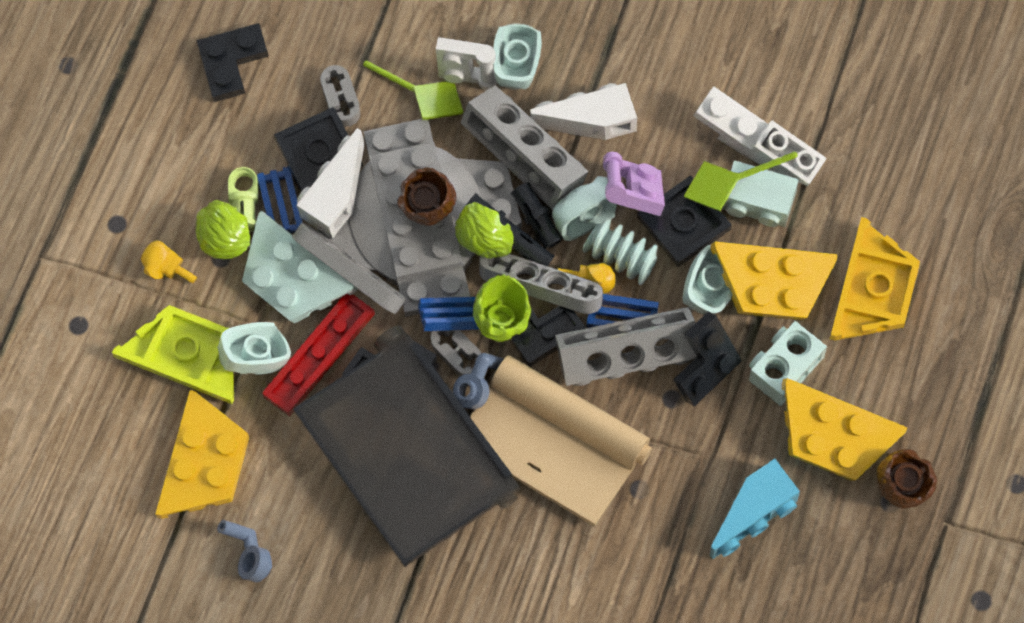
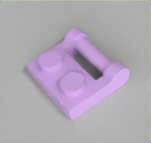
M617 152L605 154L603 157V168L607 172L608 184L605 187L606 199L614 204L661 216L665 206L661 171L649 164L643 163L639 165L625 161ZM621 177L626 178L627 189H625L624 184L621 182Z

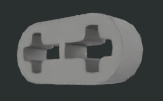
M338 65L325 68L321 74L320 81L328 108H335L344 127L356 124L361 113L349 73L345 68ZM337 77L340 81L341 91L336 92L334 85L331 83V78ZM345 100L348 109H350V114L346 116L341 112L340 101Z
M460 330L432 331L430 337L435 353L459 377L464 374H471L473 369L469 366L463 369V360L459 355L462 353L468 360L476 358V362L481 351ZM443 334L448 337L452 334V343L456 348L453 350L447 343L439 345L441 343L439 336Z

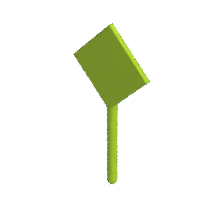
M364 61V67L415 93L422 120L463 114L455 83L445 81L415 86L369 61Z
M792 152L740 173H735L704 161L684 194V198L721 211L738 180L795 159L798 154L797 152Z

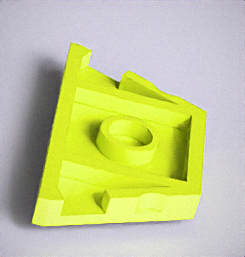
M169 305L158 313L152 322L146 323L136 331L137 335L123 346H116L112 351L114 358L227 403L233 404L234 373L224 369L217 349L222 333L229 329L227 327Z

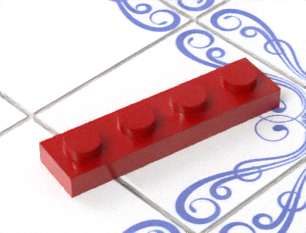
M353 294L343 295L262 392L263 397L290 417L294 412L293 408L303 402L375 315L374 309Z

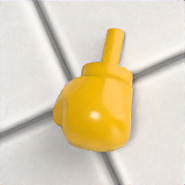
M155 240L151 242L142 253L141 262L145 267L143 272L150 278L162 279L166 276L171 279L175 274H178L192 284L197 279V276L181 267L183 258L179 257L177 253L162 241Z
M595 263L587 266L580 265L579 271L558 268L560 271L598 283L602 287L603 294L609 293L615 287V273L610 266L604 263Z

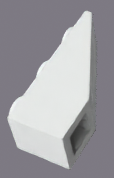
M626 83L620 85L607 84L598 91L587 94L583 92L574 93L565 100L558 102L545 101L530 109V117L542 129L602 140L637 131V116Z
M358 128L351 136L347 135L341 141L336 156L331 162L326 161L318 172L317 180L311 187L307 186L304 188L297 199L300 217L332 239L353 213L365 144L362 132Z

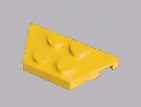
M861 217L830 340L836 341L904 328L920 261L908 251L900 249L897 242L888 235L884 237L864 217Z
M714 242L710 247L712 254H717L724 273L721 275L726 286L732 292V300L738 314L795 320L806 319L837 261V254L725 242Z
M785 378L782 381L781 385L782 390H785L787 411H784L785 423L789 430V437L787 438L789 456L850 481H855L906 433L907 427L789 378Z
M192 390L189 391L155 513L156 517L160 519L168 518L170 514L186 510L189 512L201 510L207 505L217 506L232 502L250 438L246 431Z

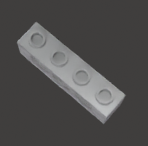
M496 85L468 102L461 124L524 183L529 182L534 193L552 210L563 197L573 189L583 185L589 171Z
M689 307L555 335L561 371L566 386H583L589 384L592 380L602 378L616 379L630 372H649L663 365H683L689 363L697 357L684 335L695 324ZM661 339H669L664 345H655ZM627 346H635L631 352H621ZM594 353L602 354L599 358L595 360L588 359V357Z

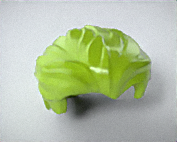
M219 200L209 202L208 206L201 209L196 217V237L200 248L206 255L215 259L235 258L240 256L250 246L247 217L236 210L237 208L229 203Z
M476 202L468 204L463 208L455 222V235L458 242L464 248L475 253L477 256L489 259L504 257L511 253L513 233L508 223L505 226L501 224L499 213L496 210Z
M505 274L490 278L478 291L473 305V317L481 334L491 340L503 342L511 339L512 336L520 335L527 329L531 307L528 293L524 286L515 278Z

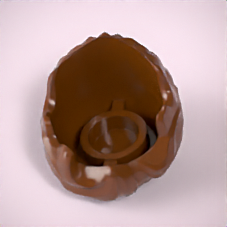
M421 168L414 170L401 182L400 189L402 193L397 199V205L409 220L420 225L431 226L448 217V214L453 211L457 196L453 184L446 175L433 168Z
M912 449L892 452L881 461L876 472L881 495L895 507L904 509L919 506L927 501L936 490L938 481L931 463L926 459H920Z

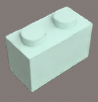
M734 161L731 171L740 173L755 166ZM769 170L738 180L722 209L734 217L743 218L747 216L758 219L765 226L785 227L796 195L799 179Z

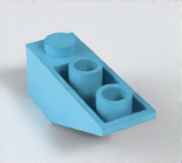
M773 459L746 478L711 546L710 556L712 559L720 554L723 557L730 555L741 545L739 543L740 540L749 534L752 538L759 535L769 526L767 523L769 520L777 515L783 518L797 507L796 502L798 501L800 491L776 459Z

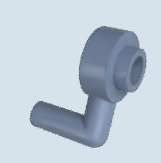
M481 353L477 357L471 374H464L456 380L453 394L462 407L474 410L481 408L487 402L489 385L484 379L488 368L497 370L504 358ZM468 385H469V386H470V393H469V395L466 396V394H465L466 388H467Z
M221 520L218 524L219 533L243 540L245 550L241 554L238 563L240 577L255 583L262 581L271 571L272 560L269 551L258 546L255 530Z

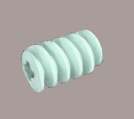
M608 217L603 223L597 224L592 230L582 251L585 253L592 249V257L594 259H599L604 255L603 263L608 266L616 261V272H623L627 268V278L631 280L639 275L638 284L641 286L647 280L656 264L658 246L654 244L649 250H645V238H642L636 244L633 243V231L625 237L621 236L623 228L621 224L612 231L610 229L611 218Z

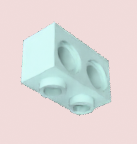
M796 321L788 329L783 326L771 340V343L774 345L766 353L760 351L749 365L751 368L749 381L779 406L786 401L785 390H782L781 385L783 379L789 378L802 383L822 361L827 348L824 343ZM792 344H798L804 348L805 352L793 354L787 347ZM774 368L781 371L783 376L779 379H772L765 372L768 369Z

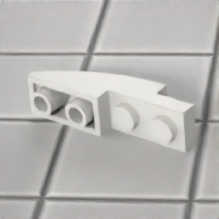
M714 86L693 115L720 135L717 139L760 165L789 153L797 152V158L769 168V170L799 179L798 183L806 186L811 183L827 159L771 120L769 124Z

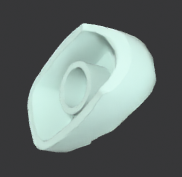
M509 24L498 28L494 40L496 60L493 66L496 82L499 86L512 90L526 89L530 86L540 59L542 47L540 31L524 24Z
M597 176L592 183L573 189L553 208L552 218L557 230L565 241L579 238L591 232L597 224L603 223L608 217L611 219L615 217L617 204L609 202L605 196V187L608 184L607 177Z
M711 245L703 248L692 262L683 290V303L691 310L703 315L708 311L713 314L722 311L732 297V292L726 286L721 275L724 271L717 254L713 255L711 252Z
M255 322L229 328L222 333L217 347L219 359L224 369L240 374L253 373L260 375L276 372L287 364L291 355L287 340L275 324L270 322Z

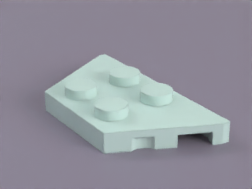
M260 211L242 282L289 321L297 323L308 317L311 312L322 310L332 305L331 302L345 294L352 295L358 290L357 287L298 244L292 238V234L263 211Z

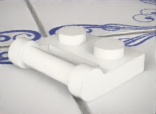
M438 37L436 56L439 78H444L451 83H461L463 81L477 83L485 91L495 85L497 86L493 71V63L496 60L493 47L486 44ZM473 59L477 61L480 68L473 67Z

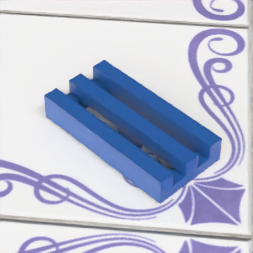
M284 167L283 171L278 172L276 169L271 170L270 174L266 175L258 173L257 177L266 214L275 220L266 183L273 182L283 228L289 233H295L303 221L297 208V196L289 167ZM286 179L296 224H289L279 180Z
M603 294L602 305L651 313L601 306L597 312L588 314L587 328L616 322L596 319V314L626 320L657 314L659 302Z
M476 297L420 298L418 309L424 331L478 330L479 328L475 323L474 317H464L473 316V305Z

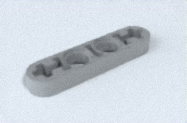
M302 222L292 235V238L298 244L386 310L396 314L406 299L402 294L311 226Z
M511 254L492 259L480 257L479 274L485 281L497 275H509L524 286L528 296L584 314L595 313L602 306L603 290L594 281ZM520 274H530L533 278L524 280L517 276ZM551 284H560L564 286V288L561 290H553L550 289L548 286Z

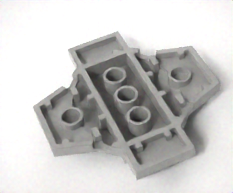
M418 119L363 131L370 161L359 173L353 213L333 239L319 229L317 231L367 269L378 272L389 283L398 286L400 294L406 299L403 303L405 317L420 314L418 309L420 298L470 297L464 271L472 263L475 253L470 252L458 242L455 235V222L466 203L477 193L479 194L478 196L497 211L503 210L506 213L505 217L517 227H522L517 202L510 194L513 191L508 167L499 161L455 158L445 150L436 147L428 119ZM433 168L446 175L455 188L457 197L453 211L448 214L447 218L435 225L424 226L409 220L397 205V199L402 193L400 189L401 182L416 169Z

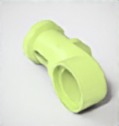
M240 167L236 168L229 175L228 202L236 207L239 213L247 217L249 232H253L257 221L255 220V204L258 202L260 185L258 177L252 169ZM248 176L252 178L253 185L247 191H239L235 188V182L240 177Z

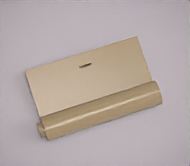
M510 355L501 362L494 374L487 402L481 408L475 409L470 416L512 473V478L594 527L637 463L643 465L653 449L648 445L650 438ZM457 435L454 443L471 452L460 436Z

